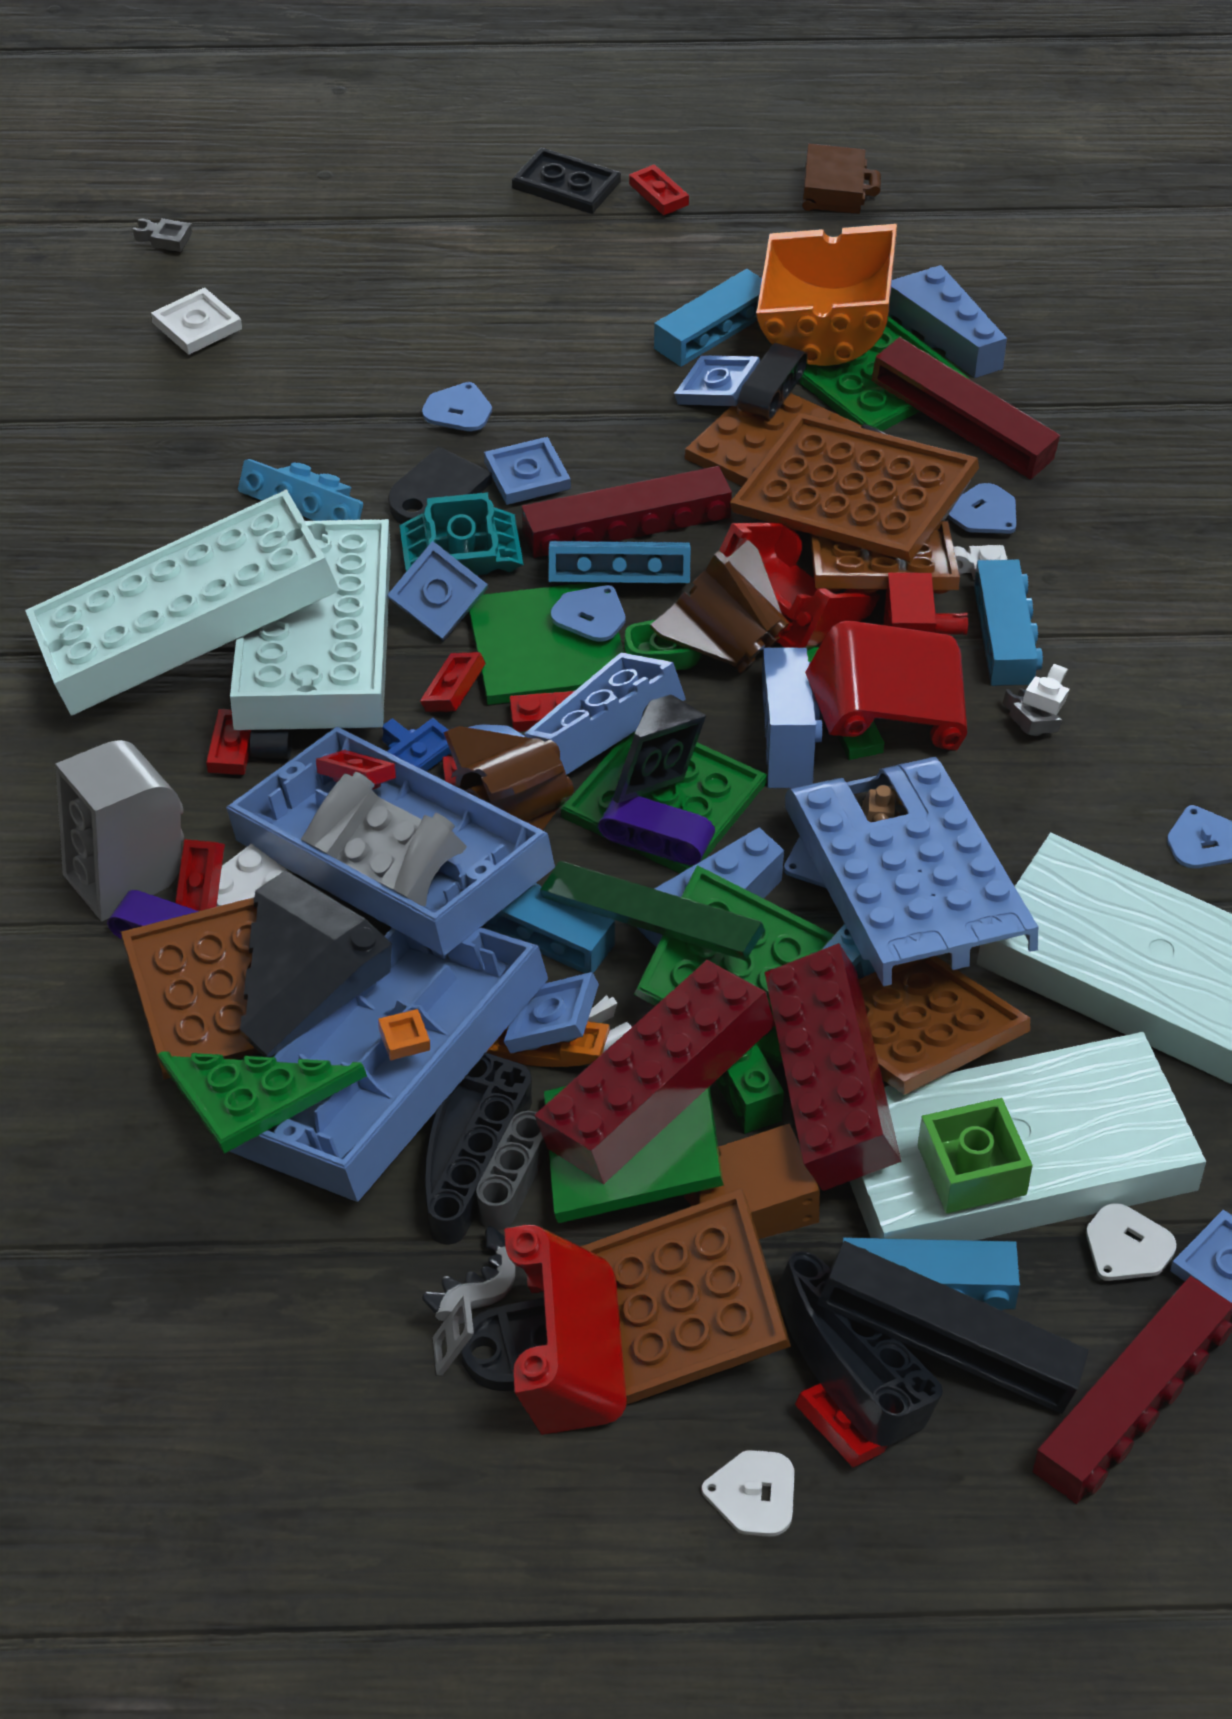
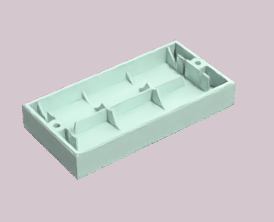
M286 489L25 611L53 682L69 713L75 715L338 592L339 588L323 552Z
M389 519L305 521L328 562L339 591L236 639L230 692L234 730L383 727L389 604L387 595L389 593L391 557Z

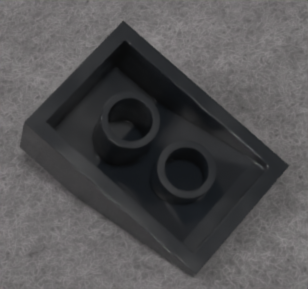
M672 694L651 700L645 707L642 719L634 734L612 800L616 803H621L683 781L706 715Z

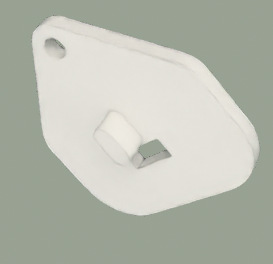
M1109 1204L1101 1208L1088 1224L1086 1230L1097 1274L1105 1281L1156 1276L1163 1271L1176 1250V1240L1171 1232L1123 1204ZM1129 1231L1130 1233L1142 1239V1241L1138 1242L1137 1240L1133 1239L1125 1233ZM1104 1269H1108L1111 1272L1107 1273L1104 1271Z
M753 1450L743 1451L702 1484V1495L741 1534L777 1536L784 1533L792 1522L794 1467L791 1461L780 1453ZM762 1486H771L770 1501H761ZM714 1487L716 1490L711 1492L708 1488Z

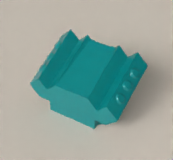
M488 492L427 498V506L424 512L400 525L406 572L432 541L475 575H487L496 569L511 572L524 565L515 514L495 508L492 501L489 500Z

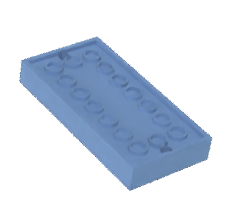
M339 727L331 730L226 807L236 841L247 847L253 844L284 868L442 956L448 954L555 868L547 832ZM348 750L395 763L396 778L383 782L381 787L373 789L375 794L420 819L424 815L433 817L435 813H438L455 825L452 832L467 848L463 853L446 861L437 871L428 890L426 906L415 903L301 840L322 802L337 783L333 781L332 777L317 773V758Z
M480 927L448 954L442 956L391 928L384 936L392 943L391 972L285 1046L274 1056L277 1062L298 1063V1059L328 1060L331 1062V1065L349 1066L352 1062H361L367 1076L230 1150V1152L358 1202L548 980L539 946ZM418 1009L430 1039V1051L390 1061L378 1029V1019Z

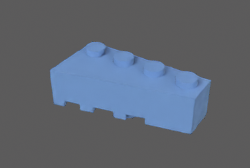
M941 265L892 280L888 313L890 318L897 317L902 321L901 326L911 333L915 330L924 336V343L931 348L936 347L944 350L947 359L974 378L1003 369L1007 338Z
M763 648L762 692L763 710L765 712L764 728L767 745L768 788H796L813 784L815 742H822V720H819L820 709L805 674L810 664L808 662L807 648Z
M621 652L525 733V736L527 738H539L543 741H554L559 747L560 760L567 775L635 732L642 719L643 711L651 700L671 694L682 701L686 700L673 662Z
M759 827L655 889L681 897L693 871L698 865L764 899L782 881L784 850ZM637 927L657 947L662 935Z

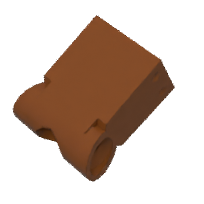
M790 1123L719 1146L724 1186L684 1195L688 1203L694 1206L742 1188L746 1195L759 1239L819 1223L820 1189L815 1179L804 1166L800 1145Z

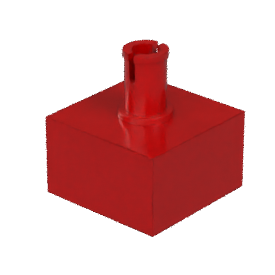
M888 573L883 625L947 635L967 636V612L935 613L931 573Z

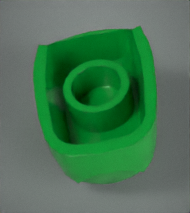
M655 620L634 623L625 630L624 648L627 654L673 662L676 670L692 669L699 663L702 657V653L660 638L650 628V625Z

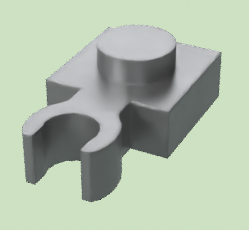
M161 218L158 224L148 219H138L139 228L133 227L135 240H151L152 247L168 251L181 252L192 235L191 223Z
M1020 688L1018 695L1006 689L1002 703L1010 709L1009 716L1021 727L1023 732L1039 736L1042 733L1059 731L1062 719L1058 715L1022 703L1025 689Z

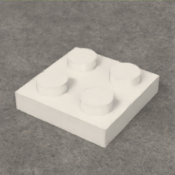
M205 287L151 312L152 323L188 355L242 329L241 318Z
M250 844L222 865L216 907L255 897V890L285 870H288L253 844Z

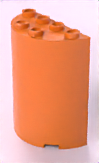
M897 224L842 228V233L837 237L827 236L824 230L771 233L769 235L756 312L760 328L772 345L779 343L807 352V364L818 366L846 363L870 350L883 334L888 320Z

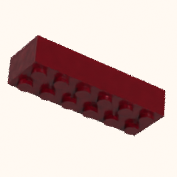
M839 943L764 972L803 1163L822 1191L902 1162L858 973Z
M706 960L534 1115L547 1149L602 1184H605L775 1026L766 992Z

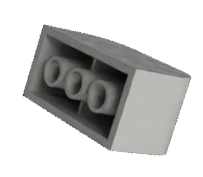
M117 740L102 744L56 763L63 875L102 922L111 916L129 890H138L154 895L168 888L177 877L181 867V842L184 841L181 829L183 806L176 792L132 743Z

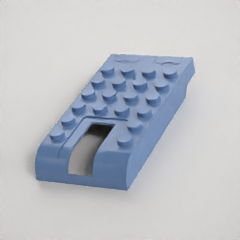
M936 757L881 768L876 776L846 782L844 778H836L787 789L785 808L863 960H870L883 986L892 985V967L895 965L951 953V969H960L970 966V949L972 947L1017 936H1026L1029 952L1038 950L1039 927L941 762ZM881 785L893 786L908 814L869 822L854 794L877 789Z

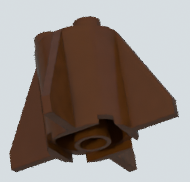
M747 540L728 558L718 550L713 555L706 570L693 581L694 586L689 592L690 597L684 592L673 606L650 625V628L662 639L728 663L740 674H743L756 661L755 656L763 648H772L779 641V635L790 623L781 613L759 550Z
M462 726L443 732L457 766V770L453 772L451 777H456V787L541 830L546 827L559 807L565 803L566 798L573 795V783L566 776L565 769L560 760L559 747L552 740L543 741L539 738H527Z

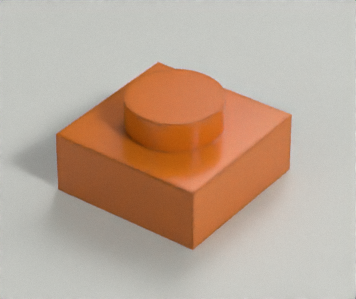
M418 1009L378 1019V1029L390 1061L430 1051V1039Z

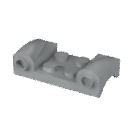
M355 772L353 776L344 774L322 802L301 840L415 903L426 906L428 890L437 871L446 861L463 853L467 848L452 832L455 825L438 813H435L433 817L424 815L420 819L378 797L372 790L374 783L361 773Z

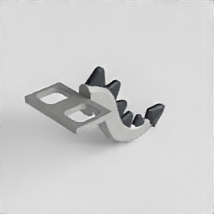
M492 1226L486 1229L485 1240L486 1248L496 1252V1255L488 1258V1262L496 1267L497 1270L484 1266L481 1269L483 1279L475 1272L470 1271L465 1276L464 1284L449 1276H445L441 1280L444 1293L425 1292L422 1296L423 1301L436 1314L435 1317L438 1320L444 1321L432 1337L436 1375L443 1376L473 1336L471 1309L489 1306L502 1300L512 1288L516 1267L507 1255L505 1236ZM465 1322L464 1331L460 1335L459 1325ZM446 1336L447 1353L445 1357L442 1358L441 1345L444 1337Z

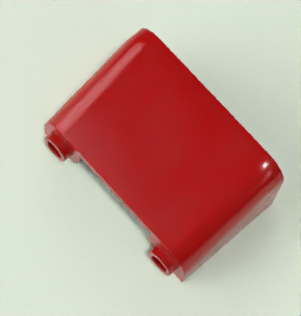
M782 523L731 524L719 550L728 558L747 540L759 550L781 613L790 623L779 635L778 643L784 648L813 649L823 642L829 630L836 624L844 621L860 622L869 617L880 598V595L876 592L866 593L858 589H847L842 594H834L826 588H815L814 578L796 565L801 555L802 542L800 536L793 529Z
M844 621L836 624L829 630L805 671L830 735L859 736L867 730L874 718L934 725L930 732L933 744L941 749L958 750L968 733L961 650L953 636L857 621Z
M536 1225L505 1228V1247L509 1259L515 1266L524 1269L526 1272L528 1288L532 1294L539 1293L540 1291L544 1292L548 1344L527 1349L517 1358L514 1365L515 1394L541 1435L604 1425L616 1421L626 1409L627 1395L617 1282L611 1265L605 1258Z

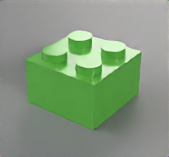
M1003 1098L921 1116L917 1147L946 1214L1027 1195L1033 1165Z

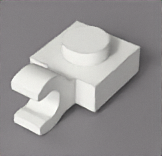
M1003 545L969 546L968 552L962 547H954L959 575L972 573L974 580L977 560H1007Z
M1053 664L1047 678L1035 676L1025 691L1022 703L1057 715L1066 702L1069 688L1061 685L1068 669Z

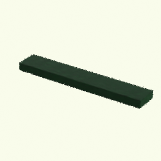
M563 861L557 863L540 889L545 899L744 961L747 960L765 931L761 921Z

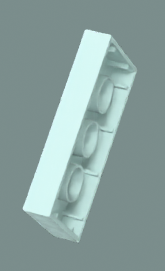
M1050 832L1032 862L1015 885L1017 892L1039 927L1038 950L1028 951V940L1025 935L980 945L977 965L1126 1035L1144 1032L1151 1047L1232 1084V914Z
M1144 1032L947 1073L906 1095H903L891 1085L884 1087L902 1162L849 1181L871 1238L976 1241L1096 1214L1101 1208L1109 1204L1116 1203L1132 1206L1198 1191L1206 1160ZM1003 1098L1033 1165L1027 1195L946 1214L917 1147L921 1116Z

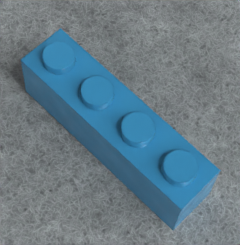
M745 269L666 317L661 318L654 323V349L682 367L758 321L756 312L762 278Z
M550 541L549 582L690 583V543Z
M1019 559L977 560L974 591L991 686L1030 685L1035 678L1036 670L1042 669L1043 656L1042 649L1035 646L1038 640V628L1036 623H1031L1033 617L1032 598H1026L1028 594L1027 574H1022Z
M537 883L481 926L488 930L537 945L541 954L585 974L594 973L615 945V920L545 899L540 891L541 886Z
M843 1238V1242L847 1241L864 1248L871 1253L904 1266L938 1283L945 1284L956 1291L985 1302L1001 1311L1015 1309L1020 1287L1016 1241Z

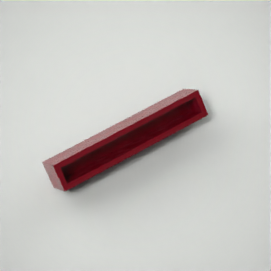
M901 337L876 356L872 382L1030 480L1054 460L1060 434Z
M715 466L522 505V532L533 558L549 555L550 541L616 542L731 518L730 502L732 500V491L720 467Z
M1190 1275L1038 1448L1033 1473L1076 1504L1079 1503L1087 1492L1094 1495L1105 1482L1108 1476V1471H1106L1114 1461L1121 1464L1128 1456L1134 1445L1132 1439L1138 1432L1141 1431L1146 1434L1153 1427L1159 1417L1160 1412L1158 1409L1164 1402L1172 1404L1177 1399L1185 1385V1382H1183L1185 1377L1189 1373L1197 1375L1209 1358V1349L1214 1344L1219 1347L1222 1346L1232 1332V1323H1230L1232 1303Z

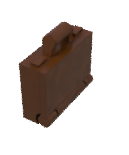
M808 143L802 202L803 209L806 211L818 209L860 214L861 205L865 203V196H877L881 191L880 172L867 169L866 149ZM864 180H869V185L864 184Z

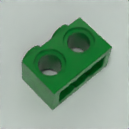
M756 1043L715 1081L744 1134L782 1121L784 1091Z

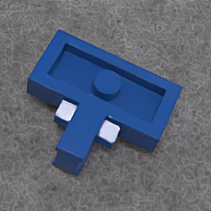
M393 718L381 727L383 729L382 741L389 748L387 752L424 771L429 770L443 759L442 757H446L451 753L443 733L448 731V729L434 718L417 730L411 729L408 731Z

